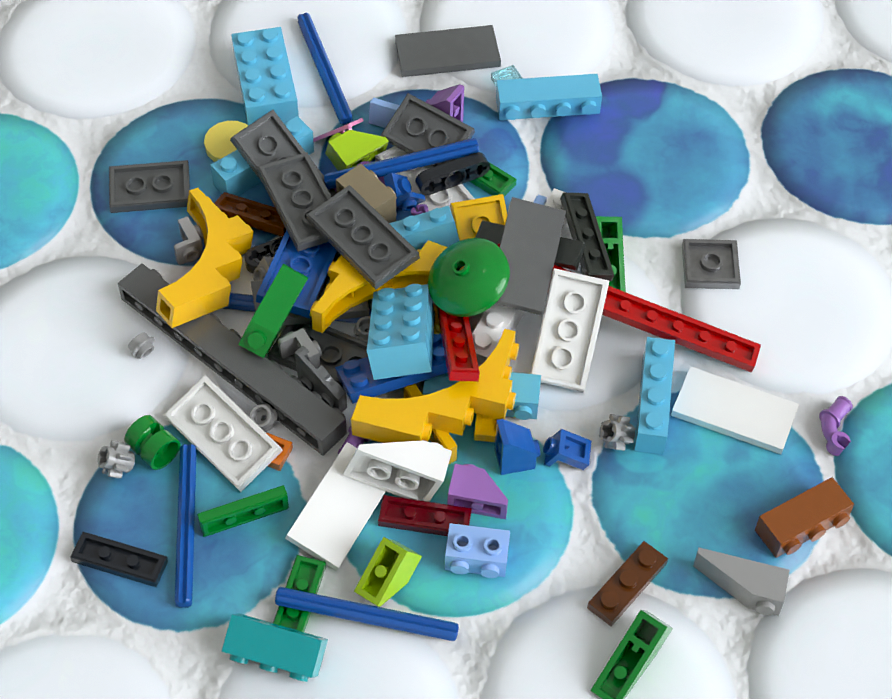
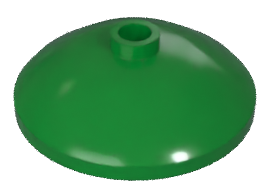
M468 238L458 241L447 247L434 261L428 276L429 294L434 303L449 315L468 317L480 314L493 306L505 292L510 277L509 262L500 247L489 240Z

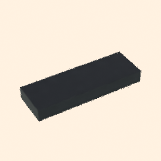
M82 532L70 556L73 563L153 587H157L168 563L167 556L87 532Z

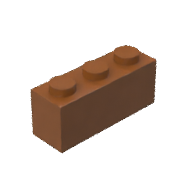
M831 477L760 515L755 531L775 558L784 553L790 555L796 552L804 542L808 540L814 542L820 539L826 533V530L832 527L840 528L850 520L849 515L854 503L835 479Z

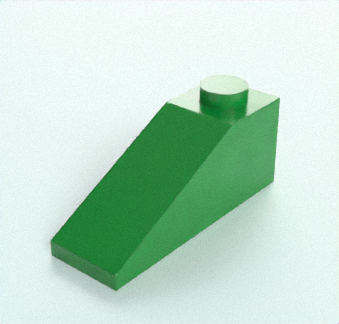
M596 216L614 272V277L612 281H609L608 286L626 292L622 217Z
M283 264L238 345L264 358L274 344L309 277Z
M640 610L590 691L602 699H625L655 658L673 628L648 611Z

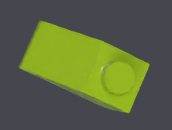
M348 130L343 134L336 133L328 140L325 154L336 169L340 171L356 167L357 164L363 161H373L376 155L386 151L389 141L386 137Z
M383 537L354 592L376 606L381 607L409 582L422 556L397 541Z

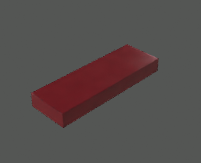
M383 495L378 526L448 537L450 523L470 525L472 508Z

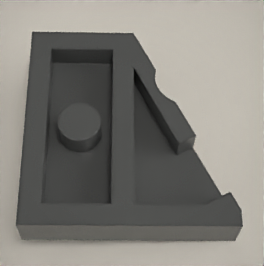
M301 346L295 352L298 379L309 391L317 392L330 407L338 408L343 412L347 409L346 392L322 365L316 369L308 361L309 351L306 347Z

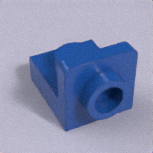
M395 173L384 176L385 186L391 187L396 194V208H400L402 211H411L412 208L416 209L418 204L426 201L425 195L411 192L412 187L407 176Z
M560 429L552 437H549L544 444V465L550 467L556 461H561L584 470L589 466L592 441Z

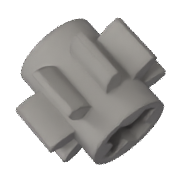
M610 414V420L601 423L599 437L605 441V448L625 451V445L634 442L636 428L629 423L630 417Z
M111 440L110 447L103 446L97 458L98 466L103 468L102 474L121 479L123 472L129 473L135 463V455L132 451H129L131 446Z

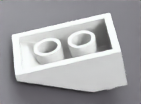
M424 440L360 444L345 468L343 476L403 498L429 502L444 482L452 451L443 448L438 443Z

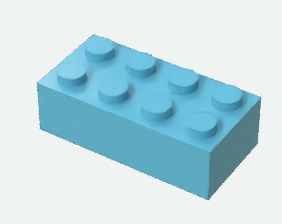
M281 27L231 34L234 59L248 126L271 110L275 111L283 123L296 116L299 117L298 101Z
M411 284L397 289L383 288L373 293L367 354L374 380L432 372L435 311L429 294L428 284Z

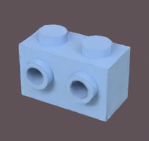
M450 523L445 553V570H450L455 574H481L487 578L505 577L510 531Z

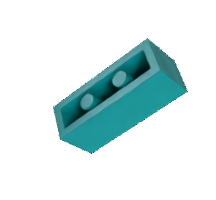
M238 613L231 615L221 652L230 654L229 659L232 661L248 664V660L260 663V669L277 673L278 669L290 672L289 677L307 682L308 677L314 678L319 675L328 639Z

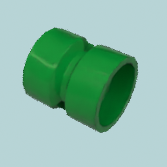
M144 415L137 419L128 428L124 438L125 444L130 445V448L136 454L141 455V459L154 470L162 469L172 462L181 446L180 441L169 431L164 430L163 425L151 415Z

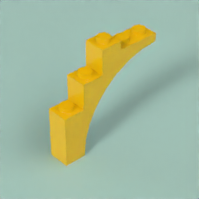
M199 188L189 190L187 212L201 230L205 249L199 261L188 273L176 282L158 290L156 312L171 328L228 306L231 292L230 282L240 278L241 255L245 254L252 244L253 230L238 215L228 218Z
M428 240L422 249L417 250L420 259L378 289H375L341 255L337 261H333L329 266L328 277H330V283L326 286L320 300L315 301L310 309L312 329L323 333L335 319L350 308L372 299L373 293L383 288L397 289L411 284H428L429 272L434 261L447 247Z
M504 329L496 348L487 360L479 366V382L459 381L437 392L411 398L381 399L360 395L351 418L352 435L382 443L422 440L428 442L432 429L462 436L465 426H471L474 413L505 419L507 409L513 410L516 393L512 392L513 380H510L512 367L509 366L511 360H516L519 351V344L515 343L516 331Z

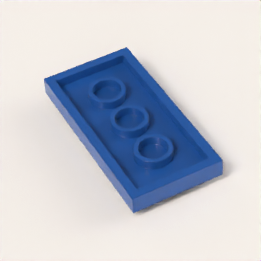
M286 230L257 292L256 302H262L280 268L285 264L309 277L290 313L310 319V309L319 298L328 277L329 266L335 260L338 251L329 242L297 251Z
M441 333L434 334L432 372L374 380L368 357L350 360L341 366L335 367L337 377L352 404L358 402L360 395L375 397L448 373Z

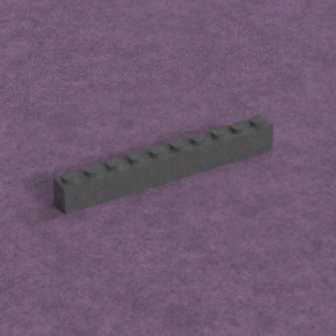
M141 263L118 282L121 299L255 404L271 405L272 409L277 412V421L322 456L347 434L346 417L338 408H332L326 404L317 392H311L305 388L296 376H290L284 372L275 360H269L266 357L262 358L238 345L241 340L239 333L234 329L229 330L216 315L212 313L206 314L171 328L156 312L158 290L170 285L157 270H150Z

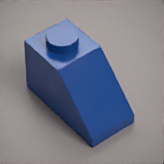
M504 419L497 420L494 451L501 475L535 469L536 458L540 457V447L538 440H533L530 429Z

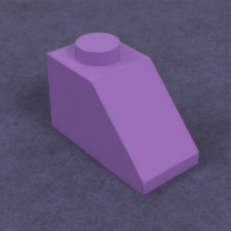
M458 84L437 91L426 103L463 122L464 86Z
M472 464L454 465L447 505L472 508L473 514L506 519L508 499L485 469L478 468Z

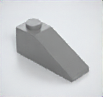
M698 547L693 567L747 608L756 610L762 615L779 616L785 600L789 569Z

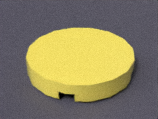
M224 121L211 127L204 139L207 156L216 162L237 150L230 139L248 125L239 121Z

